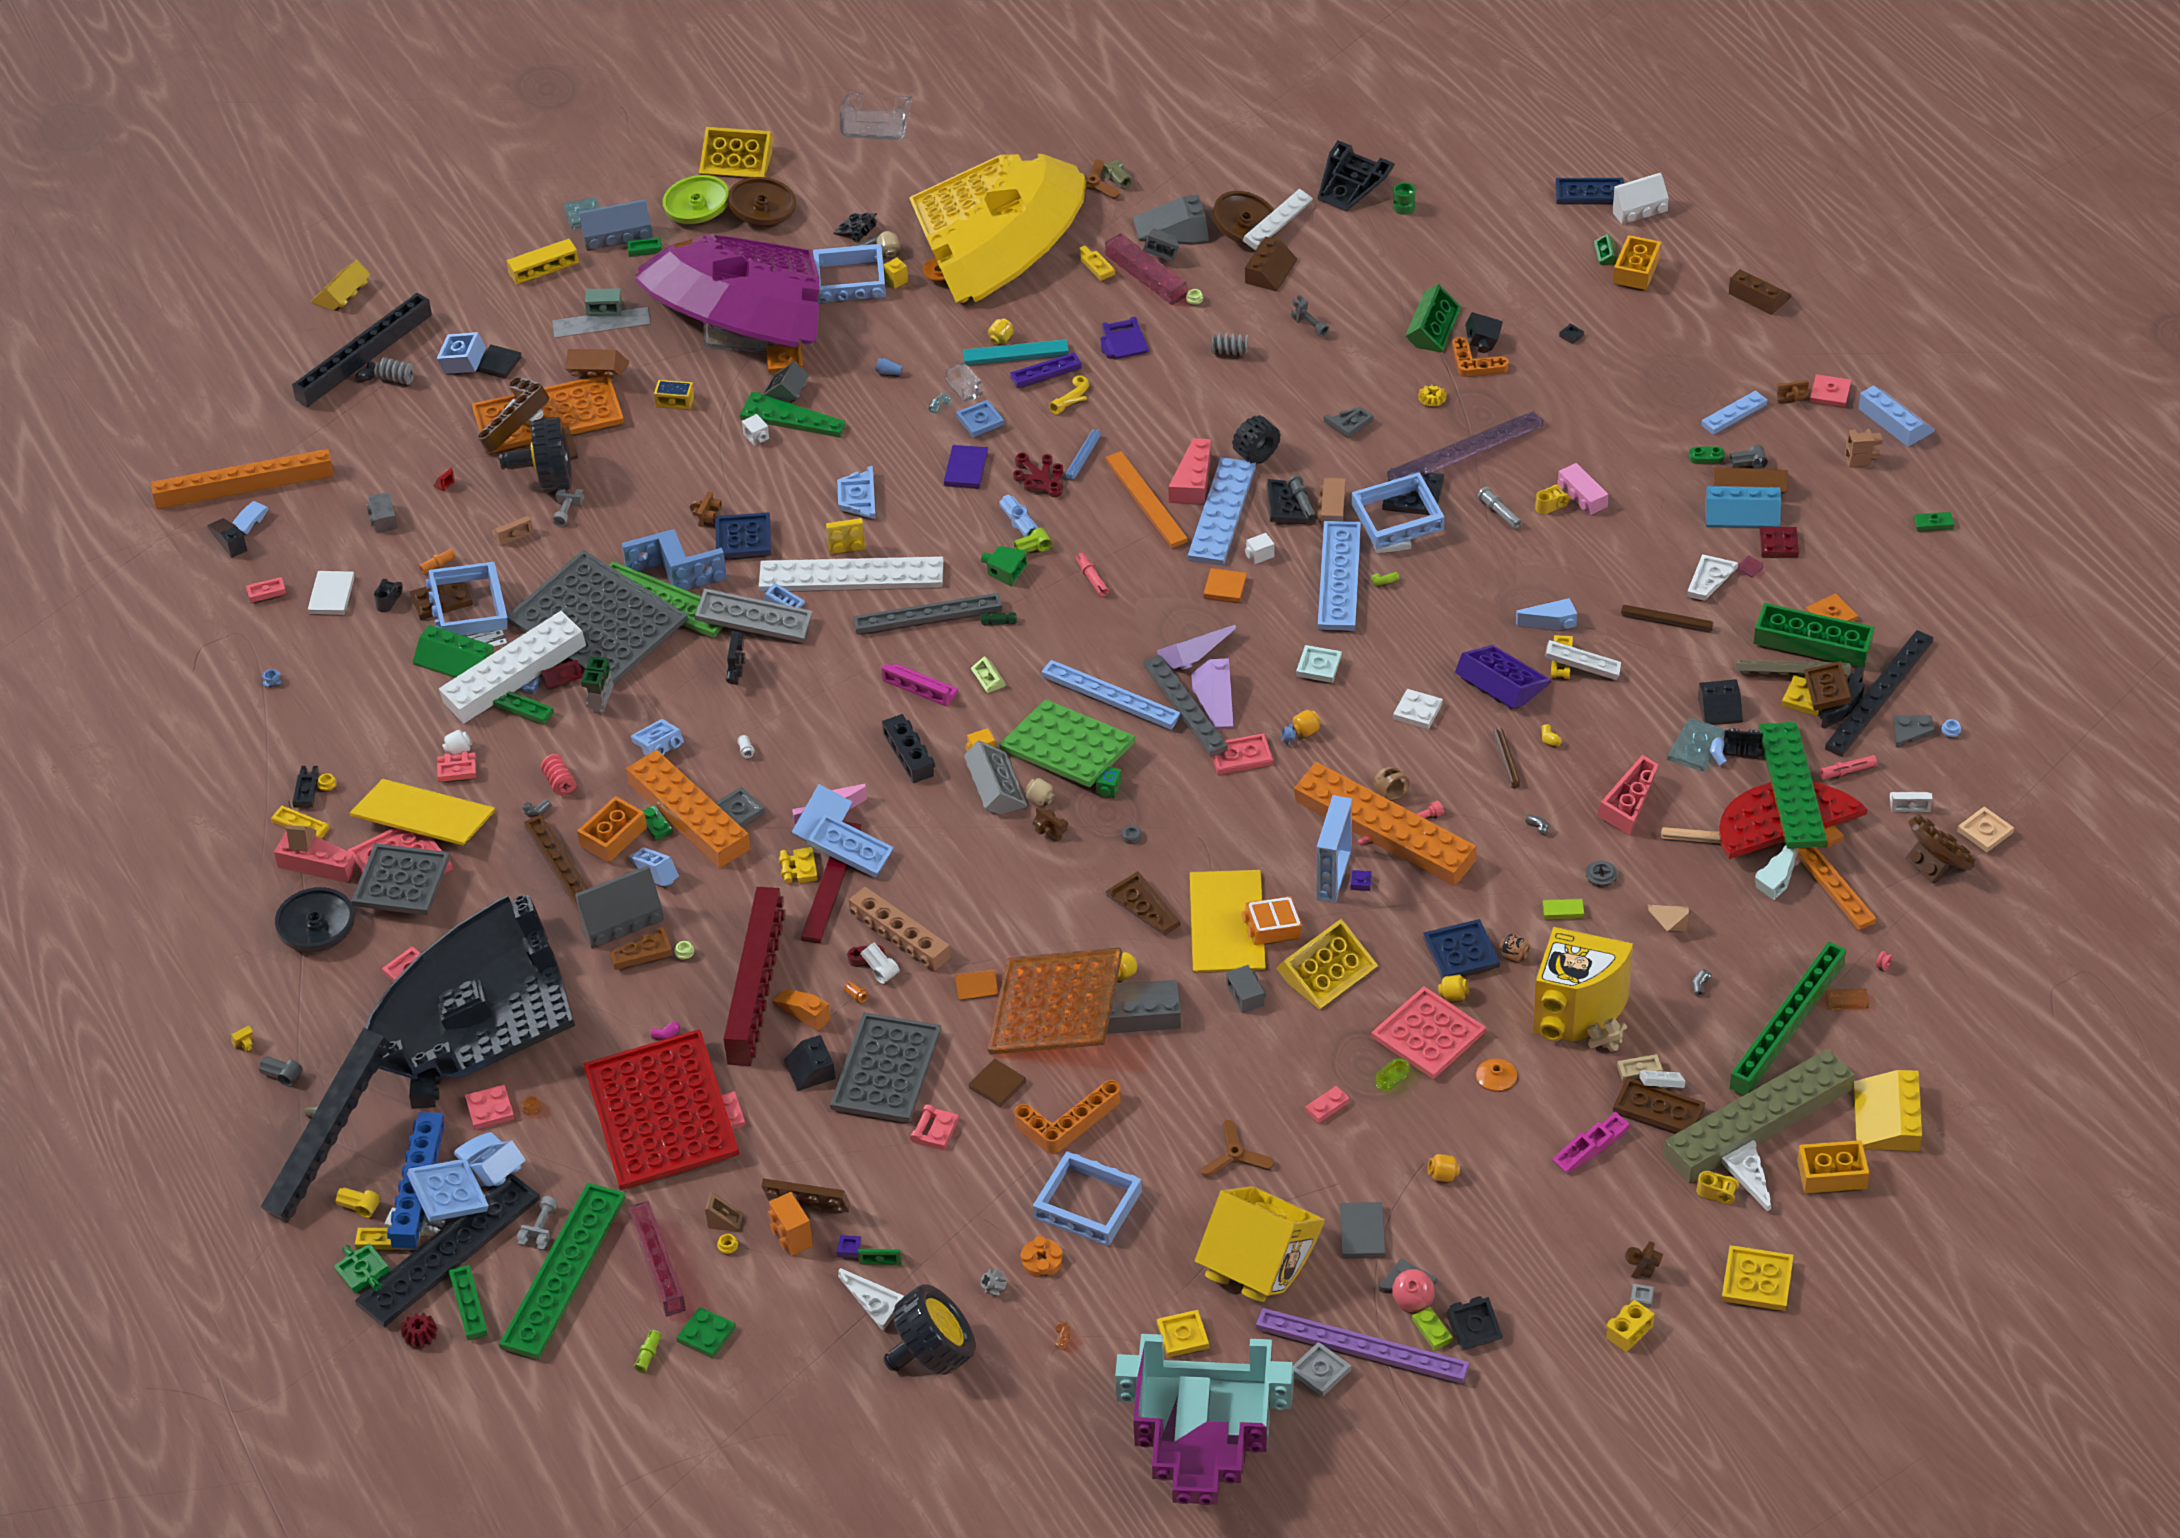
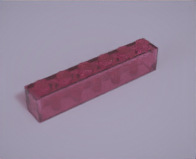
M1120 233L1105 242L1106 256L1150 288L1152 292H1155L1164 301L1173 305L1186 297L1187 283L1147 252L1142 251L1143 249Z
M649 1201L629 1206L631 1223L665 1316L668 1317L686 1311L682 1290Z

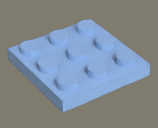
M467 1159L408 1169L407 1176L429 1222L488 1210L489 1205Z

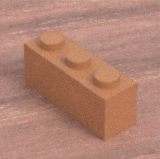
M1324 478V484L1320 485V496L1323 497H1319V508H1322V510H1318V521H1321V528H1324V521H1344L1346 478Z

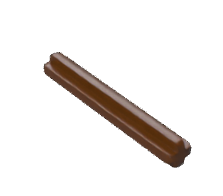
M1502 728L1495 729L1493 736L1510 787H1519L1520 778L1504 730Z

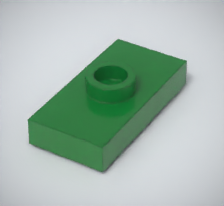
M1951 512L1914 514L1917 531L1954 529Z

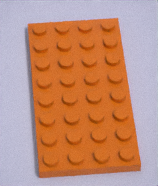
M599 375L597 377L544 387L550 399L541 408L544 414L541 419L560 417L564 426H569L572 435L624 424V418L610 377ZM514 394L472 403L479 433L501 414L513 399H517ZM524 423L496 450L492 452L485 450V453H495L530 445L532 442L531 425Z

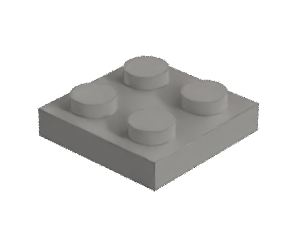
M1320 1342L1293 1365L1294 1377L1322 1397L1351 1371L1349 1363Z

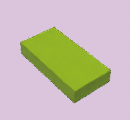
M1582 899L1543 900L1544 920L1584 918Z

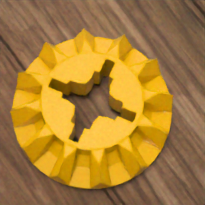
M1432 384L1430 387L1425 385L1418 394L1419 401L1427 406L1441 405L1447 397L1444 388H1440L1439 385L1435 387Z

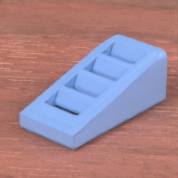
M776 583L765 593L763 601L791 607L795 603L797 604L796 608H801L805 604L804 600Z

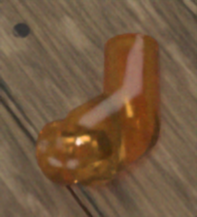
M1059 1321L1055 1329L1060 1334L1055 1347L1065 1350L1071 1336V1327L1068 1322Z

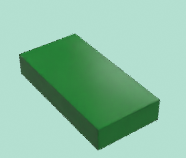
M661 237L627 241L629 257L656 254L662 251Z

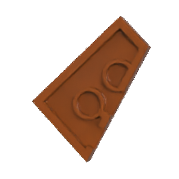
M664 926L658 928V932L652 935L646 934L642 936V940L636 943L629 942L610 952L615 970L673 956Z

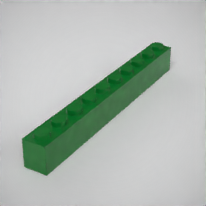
M1828 941L1732 1071L1730 1090L1743 1096L1753 1091L1845 965L1847 949Z

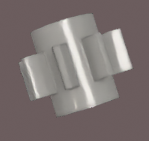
M989 1269L988 1273L983 1274L981 1286L985 1289V1294L999 1296L1000 1292L1006 1289L1007 1279L1005 1276H1002L1003 1271Z

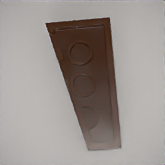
M1139 871L1105 891L1109 898L1164 936L1181 926L1178 918Z

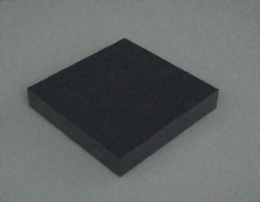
M490 344L484 352L476 371L506 379L521 359L522 354L515 350Z

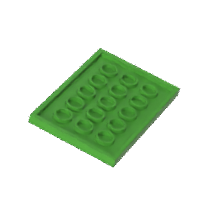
M1045 699L999 744V747L1004 752L1091 787L1097 781L1098 776L1107 767H1111L1136 742L1134 735Z

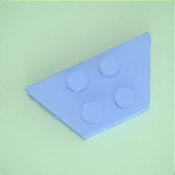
M873 466L867 467V471L863 473L855 472L848 477L838 479L839 510L876 519Z

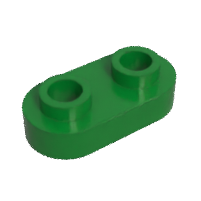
M1697 446L1689 450L1688 459L1694 464H1719L1725 459V451L1718 446Z

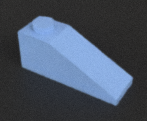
M1570 598L1517 610L1516 625L1558 631L1577 626V612Z
M645 847L628 856L629 860L639 869L649 866L654 883L658 885L669 886L679 877L670 856Z

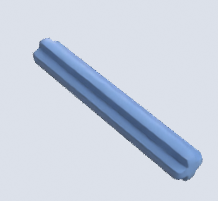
M1093 429L1066 472L1067 479L1074 480L1101 436L1099 430Z

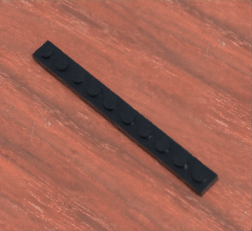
M1918 630L1915 631L1825 744V750L1841 757L1846 753L1933 643L1934 637Z

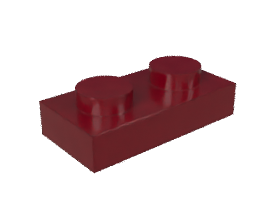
M578 660L541 671L547 689L583 677Z

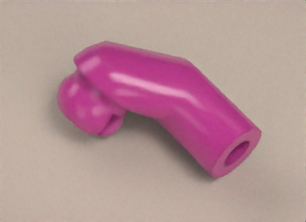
M671 1022L663 1029L652 1028L651 1038L667 1039L674 1037L680 1031V1024L678 1022Z

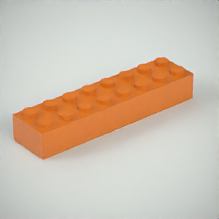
M657 749L626 768L628 784L647 802L655 805L659 812L719 868L751 849L749 833Z

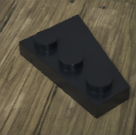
M1267 479L1270 522L1306 524L1307 519L1300 512L1299 504L1294 501L1293 493L1285 480Z

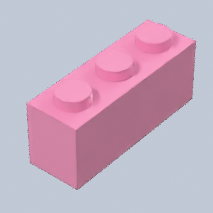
M1577 463L1559 471L1558 485L1561 486L1572 500L1579 504L1582 510L1592 515L1608 507V493Z

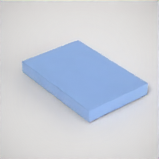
M818 784L791 834L807 842L824 814L842 822L853 802Z

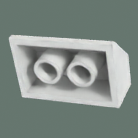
M1657 173L1614 187L1613 214L1622 225L1668 211L1669 197L1662 174Z

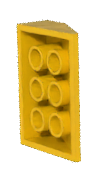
M706 127L699 174L744 178L765 177L774 145V137L771 131Z
M1340 919L1285 959L1276 969L1292 988L1320 1010L1378 965L1344 921Z
M1895 1070L1854 1081L1856 1141L1862 1140L1864 1149L1920 1151L1922 1124L1919 1071Z

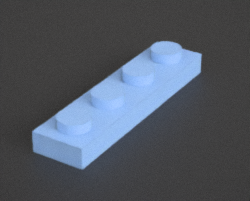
M1755 390L1703 419L1701 426L1714 435L1766 406L1767 399Z

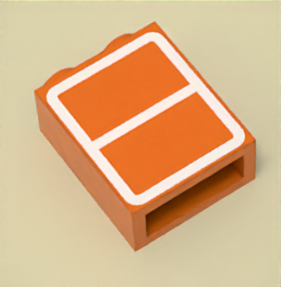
M1291 896L1245 903V909L1242 911V920L1247 924V933L1249 938H1252L1254 945L1300 939L1302 924Z

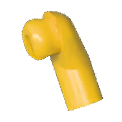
M1543 725L1541 728L1543 742L1555 747L1560 746L1562 738L1551 732L1550 725Z

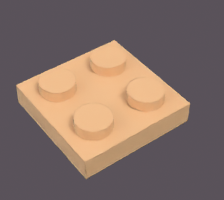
M1983 807L1958 826L1957 832L1985 852H1989L2013 834L2014 827L1986 807Z

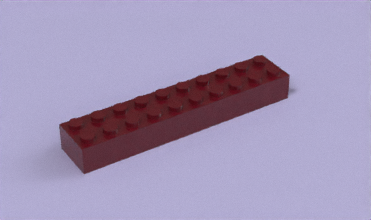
M756 886L723 1038L727 1065L751 1066L753 1058L757 1056L756 1042H760L759 1027H763L764 1017L762 1013L763 1011L766 1012L767 1000L765 998L770 994L769 981L773 980L772 966L776 965L775 951L779 950L780 941L778 937L782 936L783 931L781 922L785 921L786 910L783 909L784 896H781L780 888Z

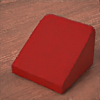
M450 468L439 476L434 487L443 492L455 482L453 469Z

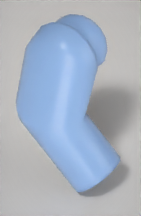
M1721 737L1715 738L1710 748V753L1719 766L1727 761L1722 754L1725 741Z

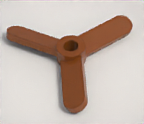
M1096 159L1090 175L1086 178V187L1091 190H1097L1112 199L1118 198L1120 195L1119 190L1100 180L1104 163Z
M1225 1120L1222 1127L1227 1146L1226 1153L1201 1169L1202 1176H1210L1230 1162H1243L1260 1168L1271 1169L1274 1166V1160L1270 1156L1243 1149L1239 1145L1235 1123L1231 1120Z

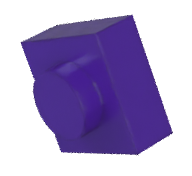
M1352 870L1351 890L1370 891L1372 871Z
M840 1235L837 1257L858 1258V1249H860L862 1242L861 1236Z

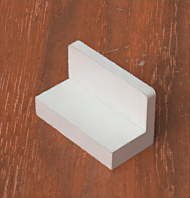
M1890 792L1891 812H1931L1932 793Z

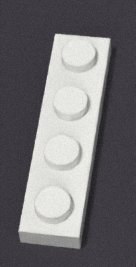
M1551 640L1547 644L1546 659L1617 680L1621 667V662Z

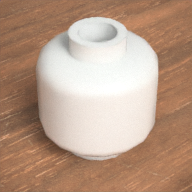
M456 730L446 735L444 738L445 744H442L446 754L451 753V755L462 754L465 751L469 752L472 742L466 731Z

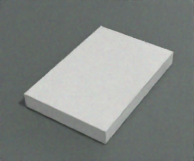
M318 571L308 606V613L345 615L355 577L354 572Z

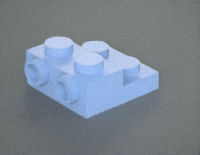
M663 719L631 735L632 742L641 747L643 754L646 756L656 749L664 755L665 752L678 748L684 742L680 729Z

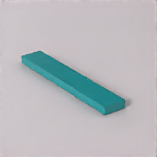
M1067 339L963 350L965 366L1058 357L1069 354Z

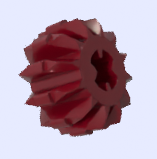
M423 1312L419 1316L415 1313L414 1317L407 1316L406 1321L402 1322L401 1336L407 1346L412 1345L415 1349L420 1345L424 1348V1344L431 1345L432 1339H436L438 1328L431 1315L427 1316Z

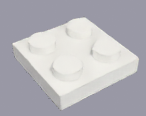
M1407 689L1393 714V719L1429 730L1442 706L1443 699Z

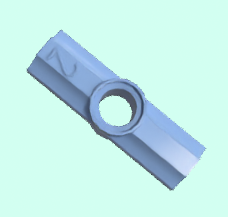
M1008 494L999 501L1000 507L1011 519L1012 526L1019 529L1024 537L1030 536L1032 531L1038 528L1027 514L1026 507L1020 505L1013 496Z

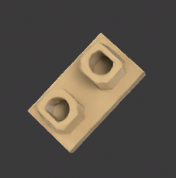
M1614 1017L1604 1022L1603 1026L1605 1029H1601L1598 1023L1589 1026L1587 1032L1590 1036L1588 1042L1590 1048L1602 1045L1603 1048H1608L1611 1052L1618 1050L1619 1044L1622 1043L1623 1030L1627 1029L1625 1023L1619 1024Z

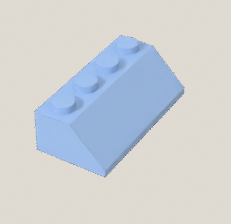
M1873 385L1860 393L1858 409L1907 447L1935 431L1933 427L1884 390Z

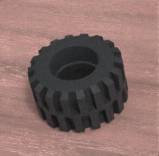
M1253 416L1251 419L1248 418L1236 430L1237 432L1234 434L1232 444L1235 452L1243 459L1250 462V464L1256 463L1257 465L1258 463H1263L1274 454L1280 443L1281 433L1264 416Z

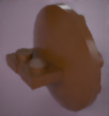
M1919 814L1910 818L1908 824L1918 842L1905 857V860L1920 870L1921 874L1935 884L1949 865L1965 870H1972L1974 868L1976 859L1969 855L1971 852L1966 847L1956 843V838L1949 833L1946 834L1942 830L1936 829L1932 821L1927 818L1924 819Z

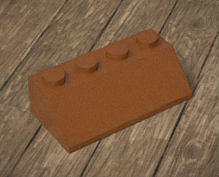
M1713 468V486L1780 488L1781 496H1783V492H1787L1788 470Z

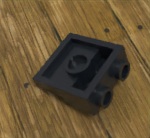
M1482 1296L1470 1299L1469 1303L1462 1305V1302H1458L1449 1306L1450 1308L1447 1310L1446 1315L1452 1332L1456 1334L1461 1351L1503 1338L1489 1297L1482 1299Z

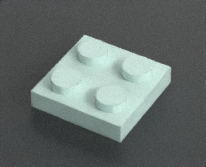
M1305 645L1296 670V676L1333 683L1342 658V651Z

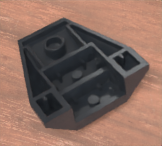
M1337 140L1329 152L1317 199L1347 212L1388 177L1395 163L1381 157L1378 162L1355 154L1351 145Z

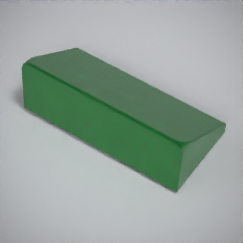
M1608 233L1594 241L1600 265L1616 264L1618 260L1615 241Z
M858 1249L859 1264L900 1265L902 1263V1251L900 1249Z

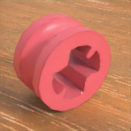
M1882 951L1876 961V967H1882L1886 971L1892 962L1893 955H1887L1885 951Z

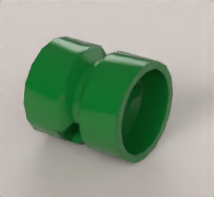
M1403 182L1394 187L1393 209L1396 213L1407 215L1415 210L1416 189L1414 185Z

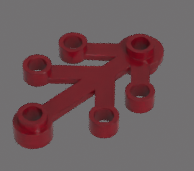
M1020 452L1015 457L1016 467L1020 469L1027 468L1032 474H1024L1022 470H1015L1013 472V479L1018 482L1024 481V489L1026 491H1046L1050 497H1058L1063 492V484L1060 483L1063 465L1059 463L1053 465L1054 476L1053 480H1050L1048 474L1050 465L1053 463L1052 455L1045 454L1042 456L1043 466L1042 471H1040L1030 462L1029 456L1026 453ZM1034 481L1042 482L1044 484H1034Z

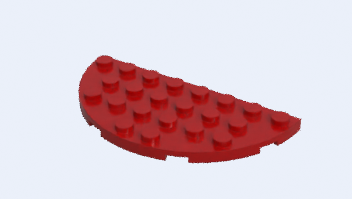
M1771 782L1753 787L1742 793L1724 810L1720 820L1719 835L1721 847L1728 859L1785 841ZM1812 782L1824 828L1867 815V808L1851 795L1819 782Z

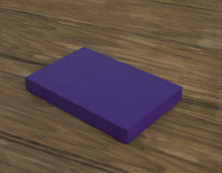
M953 445L944 478V486L980 488L988 455V447Z

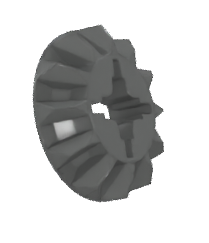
M1595 861L1587 867L1586 877L1589 883L1593 882L1595 886L1598 884L1603 887L1606 884L1612 885V882L1617 879V869L1609 862ZM1600 870L1601 873H1603L1604 877H1600Z

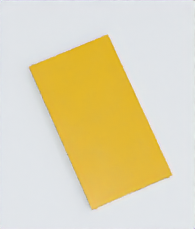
M382 779L349 814L352 817L464 846L495 812V808Z
M1261 870L1190 872L1193 973L1228 972L1249 965L1252 971H1265L1264 944L1254 945L1252 938L1248 936L1247 924L1242 920V911L1245 909V903L1262 900Z

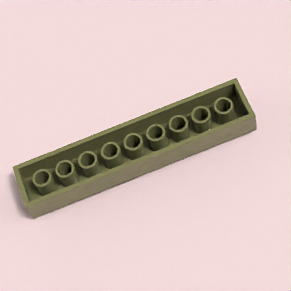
M1826 1049L1666 1139L1663 1156L1690 1183L1699 1178L1700 1173L1703 1171H1711L1722 1165V1157L1753 1140L1756 1142V1145L1852 1091L1854 1074L1829 1049Z

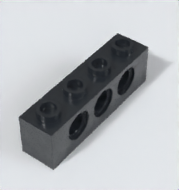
M903 714L883 720V735L912 783L914 784L933 777L934 759L928 756L927 748L924 744L920 743V737L917 732L914 733L910 720H906Z

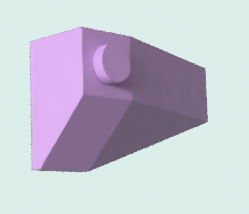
M1236 626L1225 627L1156 651L1173 669L1181 667V670L1192 667L1191 663L1199 661L1234 631Z
M1229 658L1210 659L1191 673L1192 690L1198 696L1201 706L1203 705L1206 715L1215 729H1233Z

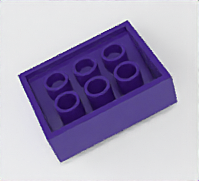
M1494 645L1463 652L1455 670V673L1461 676L1462 680L1473 683L1477 689L1486 691L1492 698L1501 700L1505 703V706L1513 709L1525 705L1551 683V679Z

